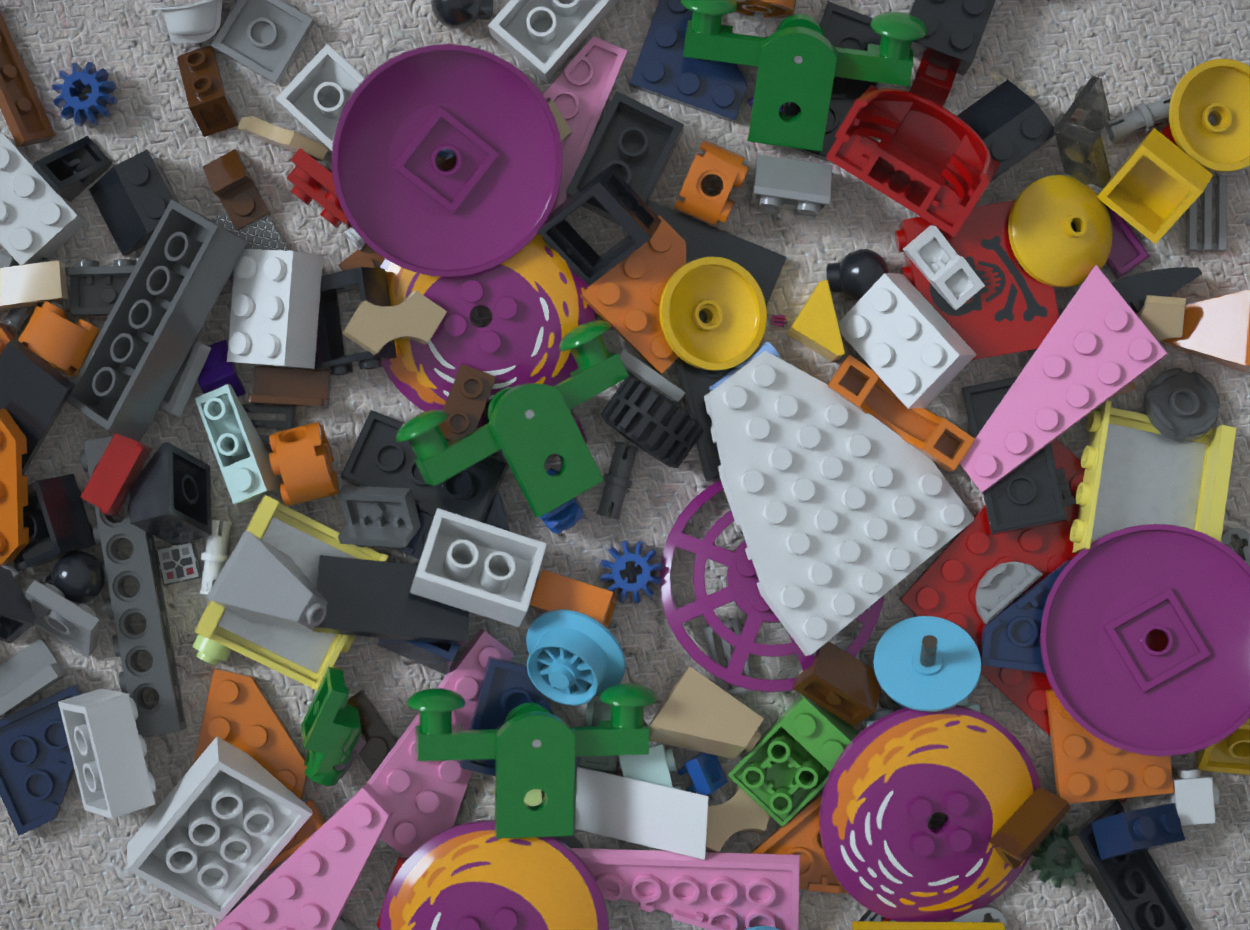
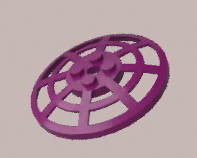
M719 480L692 499L678 516L667 537L661 557L663 568L660 569L659 578L662 579L660 584L661 601L668 624L677 641L688 655L708 673L728 684L751 691L771 693L795 691L792 689L795 678L766 680L741 675L749 653L767 657L789 656L796 653L803 671L813 665L814 655L805 656L790 634L791 643L767 645L754 642L762 622H781L760 595L756 584L759 582L753 561L752 559L748 560L744 549L747 548L746 541L741 543L735 552L714 545L715 540L723 530L735 521L732 511L727 512L717 520L706 533L703 540L682 533L687 522L696 511L715 494L724 490L722 482ZM676 547L697 554L693 572L694 592L697 600L678 609L675 608L671 589L672 558ZM707 559L728 566V587L710 595L706 593L704 578ZM884 595L871 605L870 610L866 609L854 619L864 625L858 636L845 650V652L853 657L859 653L871 636L880 616ZM734 601L736 606L748 616L741 635L735 634L726 627L717 617L714 609ZM703 615L715 633L728 644L735 647L728 667L725 668L717 664L703 653L688 636L682 624Z

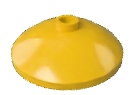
M1214 59L1195 66L1180 79L1170 100L1169 123L1177 146L1206 170L1231 172L1250 165V66L1240 61ZM1209 114L1215 117L1214 126L1208 121Z
M1051 175L1038 179L1020 192L1011 208L1008 233L1013 253L1019 264L1031 277L1048 286L1067 288L1082 284L1095 265L1100 270L1103 268L1111 251L1113 231L1108 210L1105 204L1097 198L1098 194L1079 179L1066 175ZM1071 221L1076 225V232L1071 228Z
M704 257L693 260L679 268L671 276L663 290L659 309L662 331L669 346L686 363L703 370H725L747 360L759 346L766 328V303L754 277L736 262L721 257ZM701 310H703L707 315V320L705 323L702 322L699 318V313Z

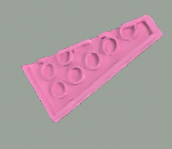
M595 36L588 41L566 66L561 75L542 94L547 103L551 100L555 102L572 131V134L561 143L563 158L562 177L559 192L551 212L566 201V190L589 146L628 50Z
M1097 265L1094 266L959 463L982 494L1167 356V352Z
M483 629L478 631L437 687L455 691L465 699L466 705L463 708L452 711V725L462 724L464 730H469L489 656L510 661L513 654L510 649ZM419 713L367 782L394 811L380 839L407 858L427 840L454 826L472 773L471 770L460 767L461 760H417L415 753V726H419Z
M367 783L213 930H334L349 901L348 898L354 886L358 883L371 853L375 850L394 811Z
M571 848L587 865L605 899L614 902L618 899H624L639 904V909L651 913L654 909L672 914V919L707 930H745L754 926H771L781 930H799L800 855L706 852L705 860L669 851Z

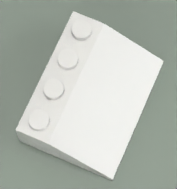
M216 737L128 842L127 871L223 920L313 814L312 809L249 754Z

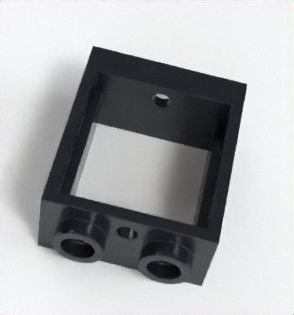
M608 166L551 212L544 225L537 232L543 237L547 246L555 250L569 264L572 272L581 277L590 286L649 241L662 220L611 166ZM593 196L629 233L628 236L602 256H599L565 220L567 216Z
M359 267L321 277L315 370L330 369L331 376L354 373V366H359L360 370L377 369L383 367L382 361L397 358L395 340L386 343L375 355L369 351L346 356L344 354L337 294L360 289L361 302L366 300L377 306L390 307L385 268Z

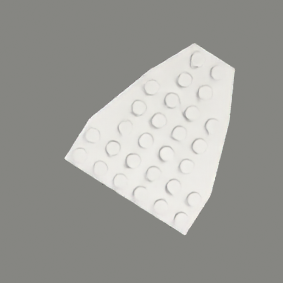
M763 351L706 394L704 400L707 414L712 420L710 429L713 443H717L721 462V465L718 466L720 479L736 526L740 525L747 544V548L744 549L748 560L752 559L759 579V582L756 584L760 595L805 656H809L972 523L974 517L932 459L904 441L901 436L874 416L864 413L828 388V384L773 354Z

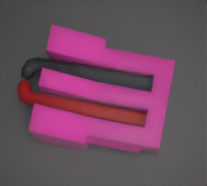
M772 315L771 324L784 327V324L787 323L785 320L787 321V319H785V315Z

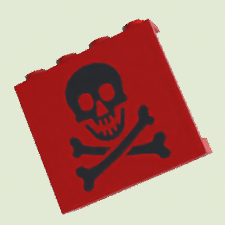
M1015 200L974 207L955 237L938 228L959 256L964 257L985 285L957 310H954L937 292L903 250L904 247L933 224L922 217L903 219L899 224L900 230L895 231L897 250L899 253L904 252L906 267L901 268V273L977 354L971 361L1038 349L1059 318L1054 287L1043 284L1031 277L1019 264L1011 248L1008 223Z

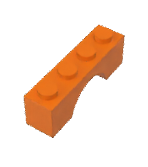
M851 355L844 358L828 382V388L864 413L874 416L901 436L904 441L932 459L935 464L947 472L955 471L975 441V438L943 417L933 414L924 408L908 409L875 371Z

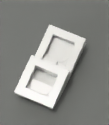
M930 225L903 248L915 266L954 310L961 307L985 286L964 257L959 256L934 225Z

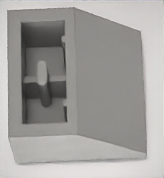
M758 155L755 162L750 205L757 206V211L761 213L779 214L780 209L794 211V216L797 218L816 219L817 214L823 215L830 204L832 165Z

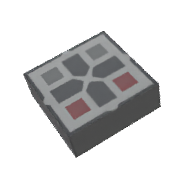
M195 541L156 549L163 586L202 578Z

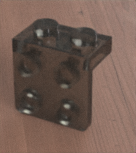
M1092 76L1086 85H1082L1078 89L1074 102L1066 113L1058 117L1053 131L1065 173L1079 180L1084 185L1092 184L1104 189L1111 179V174L1101 133L1105 129V122L1110 120V112L1102 79L1096 76Z

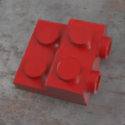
M299 148L290 159L295 165V168L287 176L290 183L294 185L290 192L306 205H309L312 200L323 208L320 215L334 227L338 228L342 223L348 229L351 228L352 225L348 221L337 197L332 173Z

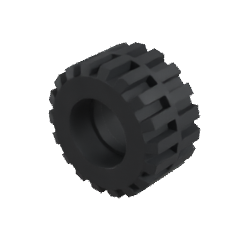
M626 377L601 412L604 421L609 426L663 464L673 468H679L704 432L700 422L686 410L635 377Z

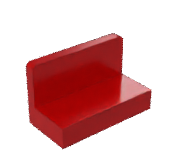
M115 433L80 498L101 508L100 511L107 515H117L130 492L131 485L139 476L153 448Z

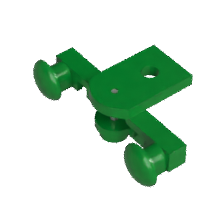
M681 0L684 7L693 11L692 21L688 20L683 57L758 66L748 142L822 151L834 77L909 86L913 67L912 40H918L927 35V27L922 20L914 15L898 11L881 13L873 18L870 26L876 33L881 35L880 45L868 44L867 51L834 47L825 37L821 24L805 14H795L787 17L778 25L775 33L768 37L732 33L733 26L722 25L723 15L737 10L736 0ZM793 102L801 108V111L795 116H786L780 111V107L784 103Z
M595 320L583 323L569 331L561 340L559 349L560 351L571 350L579 367L570 373L571 377L554 387L546 384L525 383L500 390L494 395L489 404V423L461 439L453 438L447 442L439 424L444 422L449 417V414L443 410H430L420 413L405 422L397 432L396 441H409L417 456V459L414 461L426 484L432 486L440 484L501 449L534 516L542 517L604 481L570 410L629 376L619 354L609 352L601 336L610 329L611 324L607 321ZM556 454L561 460V468L558 473L550 476L545 471V460L548 456Z
M624 683L606 688L601 693L600 700L611 705L610 720L599 721L598 727H570L562 719L551 714L542 705L524 703L516 706L509 712L500 729L464 730L462 724L452 725V711L463 708L466 705L465 699L459 693L443 688H430L418 691L410 696L407 705L412 709L419 710V726H415V753L418 761L496 759L495 836L498 839L573 836L575 757L649 754V727L643 719L644 706L655 703L657 696L651 689L638 684ZM540 789L544 791L545 798L543 802L537 806L527 805L524 802V798L530 790Z

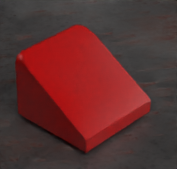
M921 60L909 92L929 99L943 107L951 91L956 72L931 64L929 61Z

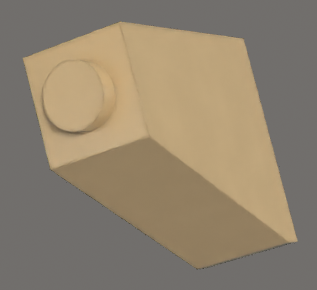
M689 667L678 679L649 723V741L735 759L743 750L750 752L757 744L762 735L757 729L764 718L695 669Z

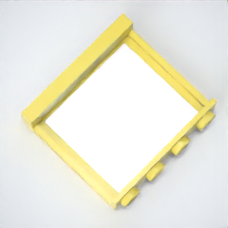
M1109 400L1088 415L1086 429L1090 432L1089 445L1084 448L1081 457V467L1085 468L1083 482L1079 484L1075 497L1076 504L1079 505L1078 518L1073 521L1070 530V540L1074 542L1072 553L1078 554L1083 549H1090L1091 543L1112 532L1146 524H1167L1186 527L1202 532L1221 542L1236 427L1221 425L1210 429L1202 438L1187 442L1175 441L1162 435L1151 424L1147 415L1112 408V401Z
M263 495L246 528L250 533L290 556L315 588L317 585L320 555L384 562L388 558L387 555L367 546L358 547L356 545L340 544L338 539L339 532L287 506L285 507V505L267 495ZM211 600L194 630L195 633L230 648L315 691L318 690L328 667L339 669L334 664L340 652L346 654L355 639L353 635L313 632V630L253 623Z

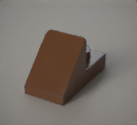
M236 149L203 166L213 193L220 199L237 231L266 215H271Z

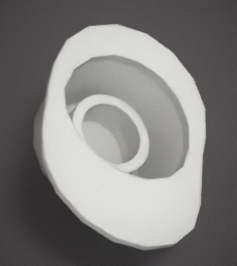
M204 0L194 4L152 7V9L162 10L169 36L173 43H200L210 39L218 31L221 24L223 0Z

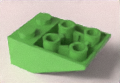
M800 694L761 736L754 748L745 754L727 776L776 822L784 827L825 786L835 762L849 743L860 733L849 723Z

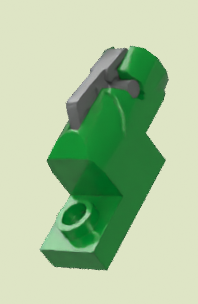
M328 667L301 724L304 749L309 750L304 763L307 766L304 773L312 781L325 786L337 785L339 779L345 775L352 766V762L366 745V738L361 733L358 709L347 704L349 688L345 687L343 670Z

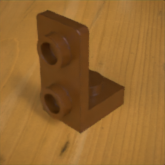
M208 45L179 55L177 60L188 106L203 137L238 126L237 115L224 90L213 47Z
M465 364L459 367L443 411L447 412L449 417L439 424L446 440L453 438L461 439L477 429L495 383V376Z

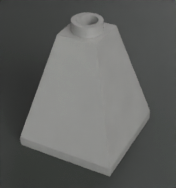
M247 530L244 531L206 596L207 599L250 622L313 630L315 626H318L324 620L328 604L290 556Z

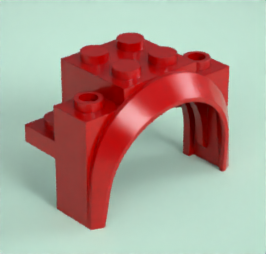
M873 85L853 104L835 135L837 137L836 141L826 156V159L953 237L956 236L1000 166L999 162L991 158L990 152L980 136L949 110L929 99L908 91L890 88L878 89ZM871 137L881 139L880 143L872 139ZM947 180L954 188L947 185L945 181Z

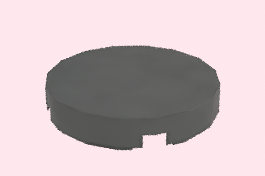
M1173 368L1162 372L1148 386L1144 397L1145 412L1151 424L1162 435L1175 441L1190 442L1202 438L1217 423L1218 408L1220 407L1219 397L1213 385L1201 374L1194 371L1192 373L1182 371L1183 368Z

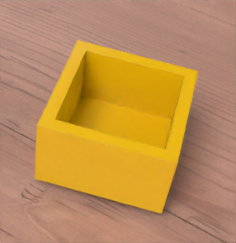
M1153 128L1108 180L1097 198L1156 244L1203 193L1213 174Z

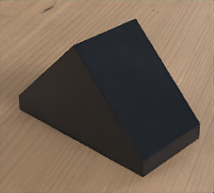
M86 136L34 162L32 167L59 196L72 202L111 166L112 162Z

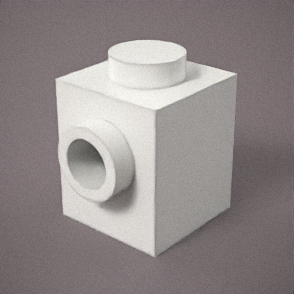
M1199 768L1177 769V775L1172 776L1174 793L1167 794V804L1175 803L1181 826L1216 823L1214 806L1219 804V790L1217 784L1212 782V777L1200 774Z

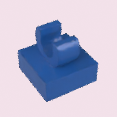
M700 752L686 761L685 765L677 771L679 775L690 774L694 784L686 788V791L698 792V794L705 796L713 793L728 782L717 755Z

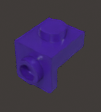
M226 339L209 345L211 350L197 379L202 392L206 394L230 384L237 397L245 395L246 391L238 377L235 363L227 362L228 343Z

